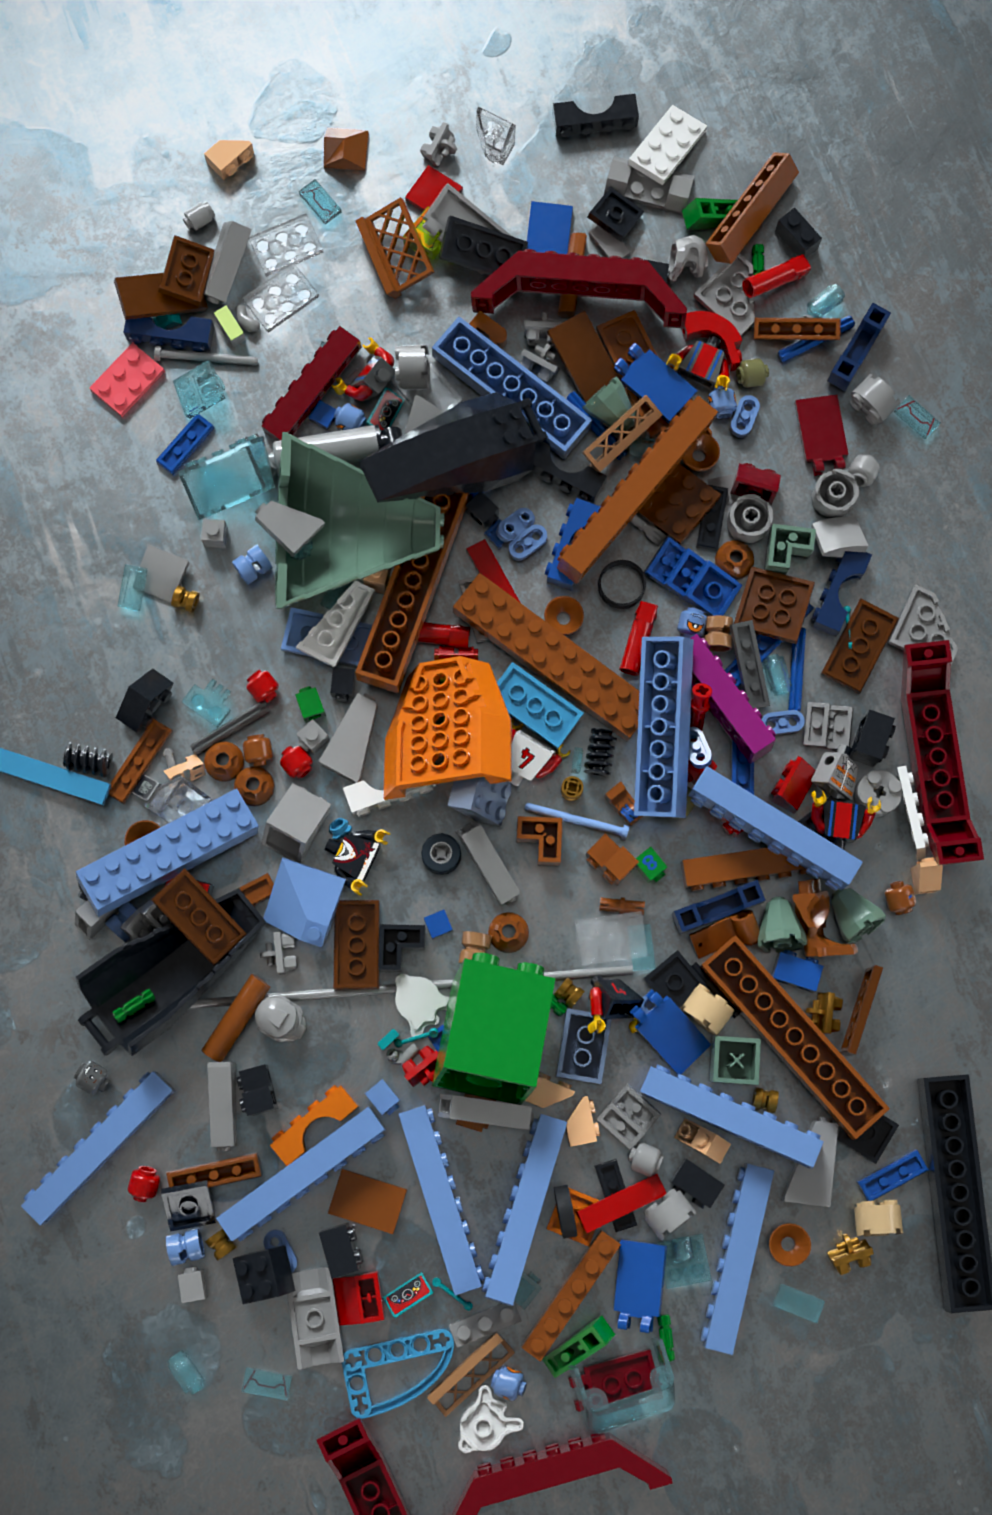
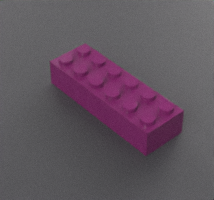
M696 634L690 638L694 640L692 688L699 683L707 684L712 688V695L709 698L710 712L730 739L737 745L741 754L746 757L747 762L751 764L772 750L776 734L769 725L766 726L761 720L763 717L759 710L752 708L749 704L747 694L737 688L735 685L736 680L732 674L726 673L722 668L723 663L717 655L713 656L710 652L708 642Z

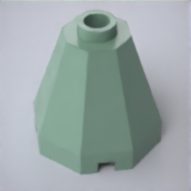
M617 377L611 379L607 386L604 385L586 402L587 404L582 406L588 415L609 427L632 407L624 386ZM627 418L624 421V431L629 430L634 425V419Z
M838 889L833 893L834 898L831 900V904L842 938L846 944L860 941L863 939L862 935L866 933L867 935L871 934L885 922L884 918H886V915L883 911L853 889Z
M784 897L772 898L765 907L758 936V947L764 952H771L770 948H775L776 953H784V950H800L802 944L804 946L807 945V936L791 902Z

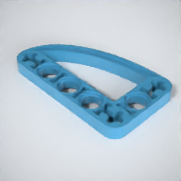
M440 1328L347 1350L343 1354L344 1362H342V1368L352 1414L356 1418L360 1417L361 1419L379 1415L411 1401L426 1391L443 1374L452 1358L454 1349L452 1333L446 1328ZM440 1333H444L445 1337L449 1336L450 1340L446 1341L445 1346L438 1342L434 1343L435 1349H430L431 1341L428 1335H433V1340L440 1338ZM417 1338L426 1340L427 1347L425 1350L417 1351L414 1348V1341ZM400 1343L404 1346V1353L401 1356H394L392 1354L391 1347L393 1344ZM377 1348L381 1351L382 1357L379 1361H371L369 1359L368 1353L371 1349ZM365 1350L364 1358L367 1364H362L363 1359L356 1361L355 1366H351V1363H346L349 1354L353 1353L354 1357H359L362 1355L360 1351ZM444 1351L437 1366L421 1382L391 1399L372 1405L366 1368ZM360 1377L363 1380L364 1385L360 1390H354L351 1387L350 1381L352 1378ZM366 1392V1396H362V1402L367 1404L368 1408L365 1409L364 1413H361L360 1410L355 1409L359 1403L358 1397L353 1399L352 1395H360Z

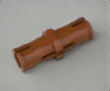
M621 897V899L600 898V904L609 905H600L599 911L619 912V915H624V913L644 915V909L635 907L645 908V901L625 900L624 897Z

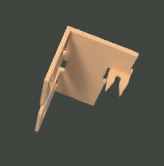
M193 754L185 757L186 762L164 770V773L170 779L172 790L187 783L184 776V771L186 770L190 771V781L206 775L204 764L197 755Z

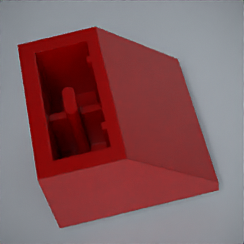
M800 756L794 761L790 759L781 773L784 776L783 780L780 778L771 791V794L774 795L771 802L795 814L812 785L811 779L816 770Z
M379 1271L333 1278L340 1326L364 1324L385 1319Z

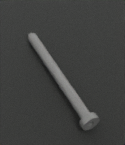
M157 345L154 352L156 361H161V358L254 366L258 364V358L166 350L162 349V346Z

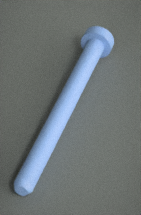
M526 803L524 808L527 812L550 818H562V821L619 835L621 840L626 841L629 825L624 824V827H619L531 803Z

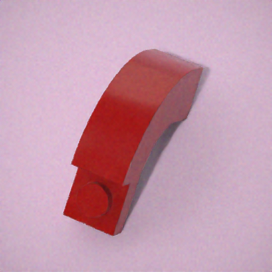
M694 311L687 313L685 328L681 329L685 342L699 338L708 339L710 335L718 337L721 340L719 345L725 352L724 355L728 362L729 371H735L742 361V354L739 349L742 338L736 327L723 316L713 312Z

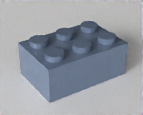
M485 777L454 781L447 806L479 823L501 826L502 820L506 815V805L511 795L512 784L510 782L490 784Z
M566 1009L555 1077L598 1085L602 1084L612 1019H604L600 1016L604 1020L606 1027L599 1034H597V1029L591 1034L588 1031V1025L594 1021V1016H591V1012Z

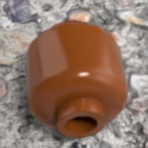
M264 734L248 736L247 740L243 742L245 761L253 763L254 767L267 765L266 761L273 758L271 740L265 737Z
M903 881L890 883L891 888L885 891L889 911L895 912V915L912 912V908L916 906L913 887L909 884H904Z

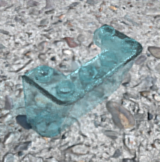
M257 433L235 441L236 443L229 445L230 450L224 452V449L212 453L213 458L207 459V457L188 462L184 464L185 469L178 471L198 520L214 515L275 488L264 436L259 437Z

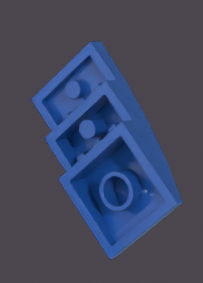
M666 537L644 571V574L695 608L704 611L709 616H723L742 587V584L710 560L705 561L691 549H685L670 537Z

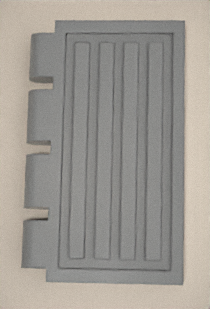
M448 183L423 217L425 223L422 227L433 236L439 231L440 235L437 239L441 243L447 219L450 215L512 236Z

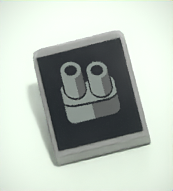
M143 774L131 793L151 804L162 785Z

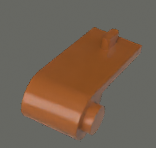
M742 910L689 934L697 958L700 959L718 951L735 935L743 944L748 946L758 943L760 929L753 911Z

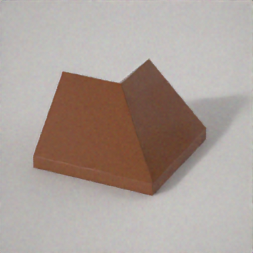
M327 127L324 135V168L365 171L369 130Z

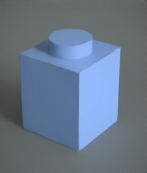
M383 1079L365 1093L382 1115L385 1113L391 1115L399 1108L397 1103L401 1100Z

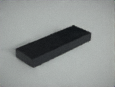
M709 485L721 494V498L701 520L696 548L717 551L729 488Z
M617 1159L594 1165L604 1198L625 1188ZM633 1211L612 1221L615 1232L638 1226Z

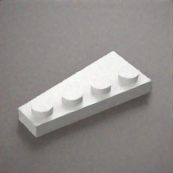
M355 580L330 611L326 612L321 621L308 632L304 640L299 642L296 649L332 667H336L374 596L375 589Z
M906 766L897 767L898 779L902 784V797L904 804H906L905 809L908 823L911 825L912 842L916 846V860L919 862L921 859L926 858V847L929 846L927 833L922 834L921 826H924L922 813H917L916 806H919L917 792L912 793L911 786L914 785L912 772L908 773Z

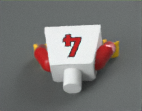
M511 718L512 781H508L511 784L519 786L523 778L532 781L534 777L538 779L554 772L562 762V759L567 758L571 750L567 754L561 753L560 749L564 744H561L555 750L523 732V724L514 726L515 719Z

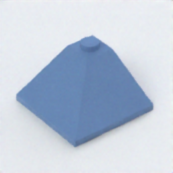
M282 858L263 919L272 926L301 941L322 947L327 941L346 879Z

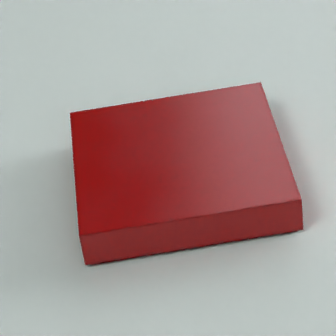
M428 165L405 196V201L424 212L427 207L433 204L447 183L459 193L462 192L463 186Z

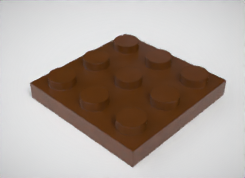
M679 463L638 511V514L681 545L721 498V494Z
M751 566L734 624L753 620L755 634L797 644L815 582Z

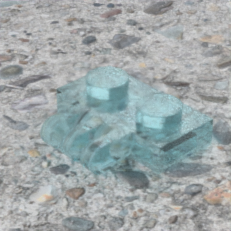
M214 679L209 682L204 690L194 684L182 700V703L218 728L231 711L223 704L231 691L226 689L220 695L224 686L219 684L213 690L217 683Z

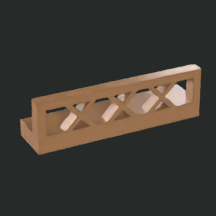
M644 395L582 452L591 463L590 467L594 468L597 472H601L663 415L647 395ZM645 402L651 410L641 417L639 416V407ZM627 418L635 419L634 425L628 431H623L624 421ZM619 433V439L612 445H607L608 435ZM595 447H602L603 454L595 460L590 452Z
M495 1332L427 1395L428 1400L433 1405L435 1404L443 1415L447 1417L515 1354V1351L498 1332ZM501 1343L508 1353L502 1358H492V1350ZM480 1361H489V1368L485 1374H474L475 1366ZM491 1361H496L497 1363L491 1368ZM463 1377H472L471 1387L468 1390H457L458 1381ZM474 1377L480 1378L474 1383ZM446 1393H454V1403L446 1409L439 1399ZM457 1393L462 1394V1395L456 1400Z

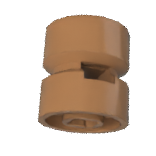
M721 615L707 617L705 631L708 634L704 636V639L708 642L710 651L726 652L732 650L733 641L732 636L729 635L731 633L729 625L733 624V618Z
M463 931L461 944L465 949L461 951L458 963L462 964L464 958L472 960L474 953H486L485 951L490 949L492 936Z

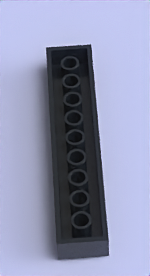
M969 1074L919 1078V1094L945 1311L952 1314L992 1310V1260Z

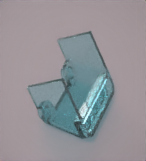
M651 1338L659 1366L655 1367L650 1373L652 1389L608 1403L607 1396L601 1389L590 1388L585 1390L578 1367L573 1364L568 1366L585 1425L591 1432L596 1434L603 1433L668 1411L674 1406V1375L663 1339Z

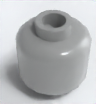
M859 455L853 460L848 472L854 476L858 487H865L875 481L880 466L873 456Z
M641 1143L637 1149L632 1147L628 1161L632 1162L631 1169L633 1171L650 1177L654 1173H658L663 1157L660 1156L659 1149Z

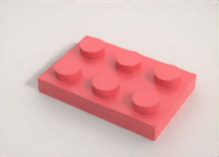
M132 342L89 389L118 415L123 417L165 373V370Z

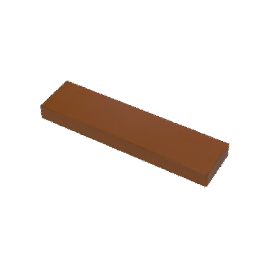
M153 719L110 784L112 786L108 794L122 804L126 803L132 794V790L142 775L146 773L173 732L170 728Z

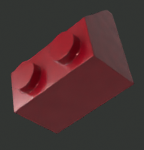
M739 463L730 494L737 496L755 494L772 505L779 489L781 475L776 474V471L771 469L762 470L750 463Z

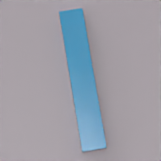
M0 748V772L104 806L112 786L111 784Z

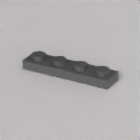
M753 620L731 624L729 626L742 689L749 698L748 702L752 708L757 709L770 706Z

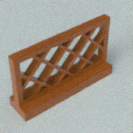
M401 197L369 217H361L356 220V224L387 295L396 299L402 296V291L435 273L405 202ZM400 206L402 210L400 218H392L393 210ZM380 217L385 218L381 230L376 229L373 221ZM390 220L398 222L394 234L386 232ZM402 224L409 226L410 230L407 238L399 236ZM385 235L393 237L389 248L384 247L382 244ZM397 239L406 241L402 252L394 250ZM410 243H415L418 247L415 256L407 254ZM393 253L401 255L397 267L391 265L390 262ZM405 257L414 259L410 271L402 269ZM418 261L424 262L427 270L420 274L415 273ZM400 272L409 273L407 281L400 285L398 281Z

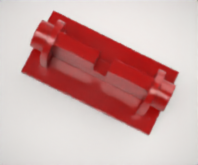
M439 646V648L434 650V660L458 656L478 660V649H474V646L468 648L460 647L459 653H454V647Z

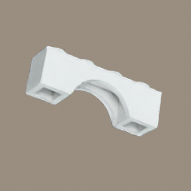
M364 780L346 786L343 790L352 815L362 817L371 813V809L378 807L381 810L391 806L393 801H407L415 793L420 792L421 795L433 791L432 787H435L436 784L407 788L406 797L388 800L383 799L384 790H376L370 787Z

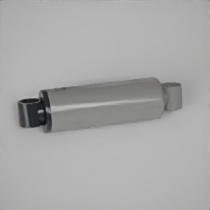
M379 424L299 437L298 439L307 444L311 443L355 467H361L359 461L401 437L402 430L399 427H387L380 433ZM281 441L273 443V450L261 448L254 451L253 460L255 473L258 477L268 478L276 473L279 477L280 454L282 451Z

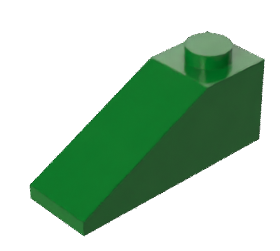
M695 198L682 210L686 229L707 230L717 228L738 200Z
M601 1315L545 1355L542 1360L554 1378L606 1346L616 1334Z

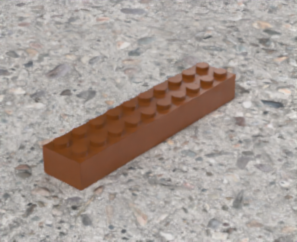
M697 396L694 401L689 399L679 416L676 415L669 423L665 432L662 431L656 438L652 448L649 447L642 455L640 462L632 466L625 480L622 479L614 488L613 494L605 498L598 510L599 513L594 512L587 520L588 523L585 525V529L580 528L571 542L572 545L567 544L561 550L560 556L557 559L559 561L557 569L577 585L707 431L718 411L700 396Z
M469 493L421 497L439 506L441 513H444V526H440V535H444L443 548L394 566L355 671L358 681L399 693L465 513V506L469 502Z
M481 573L476 576L453 606L452 613L478 630L479 633L486 636L495 645L628 742L638 728L640 691Z
M736 935L700 966L704 973L852 1140L862 1135L890 1109Z

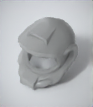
M692 235L673 241L669 259V275L667 277L669 283L677 280L684 267L689 268L695 278L703 275L704 269L708 267V250L702 238Z
M281 994L263 999L255 1011L257 1029L277 1042H293L301 1039L307 1030L306 1019L300 1006Z

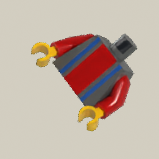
M710 335L706 343L696 341L694 345L686 346L676 354H671L666 362V365L673 364L675 366L674 370L678 369L677 373L681 377L714 391V388L718 386H723L725 391L728 389L730 382L728 362L723 358L725 352L718 349L721 340L716 336Z
M368 337L371 341L370 345L365 346L362 344V346L369 354H374V356L351 385L346 386L342 378H336L338 385L331 386L336 394L342 395L345 393V395L359 401H366L377 396L395 374V369L393 368L394 357L382 347H379L371 337Z

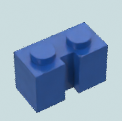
M784 950V953L780 952L777 954L771 976L777 982L814 993L817 991L824 966L818 964L819 960L806 957L804 960L798 958L797 953Z

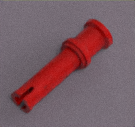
M699 683L692 688L693 699L691 700L692 716L690 727H697L703 732L705 713L710 708L709 698L712 695V688L707 684Z

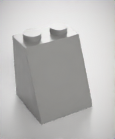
M292 783L266 821L261 844L292 861L301 863L328 817L331 804L324 798L317 797L308 792L306 788Z

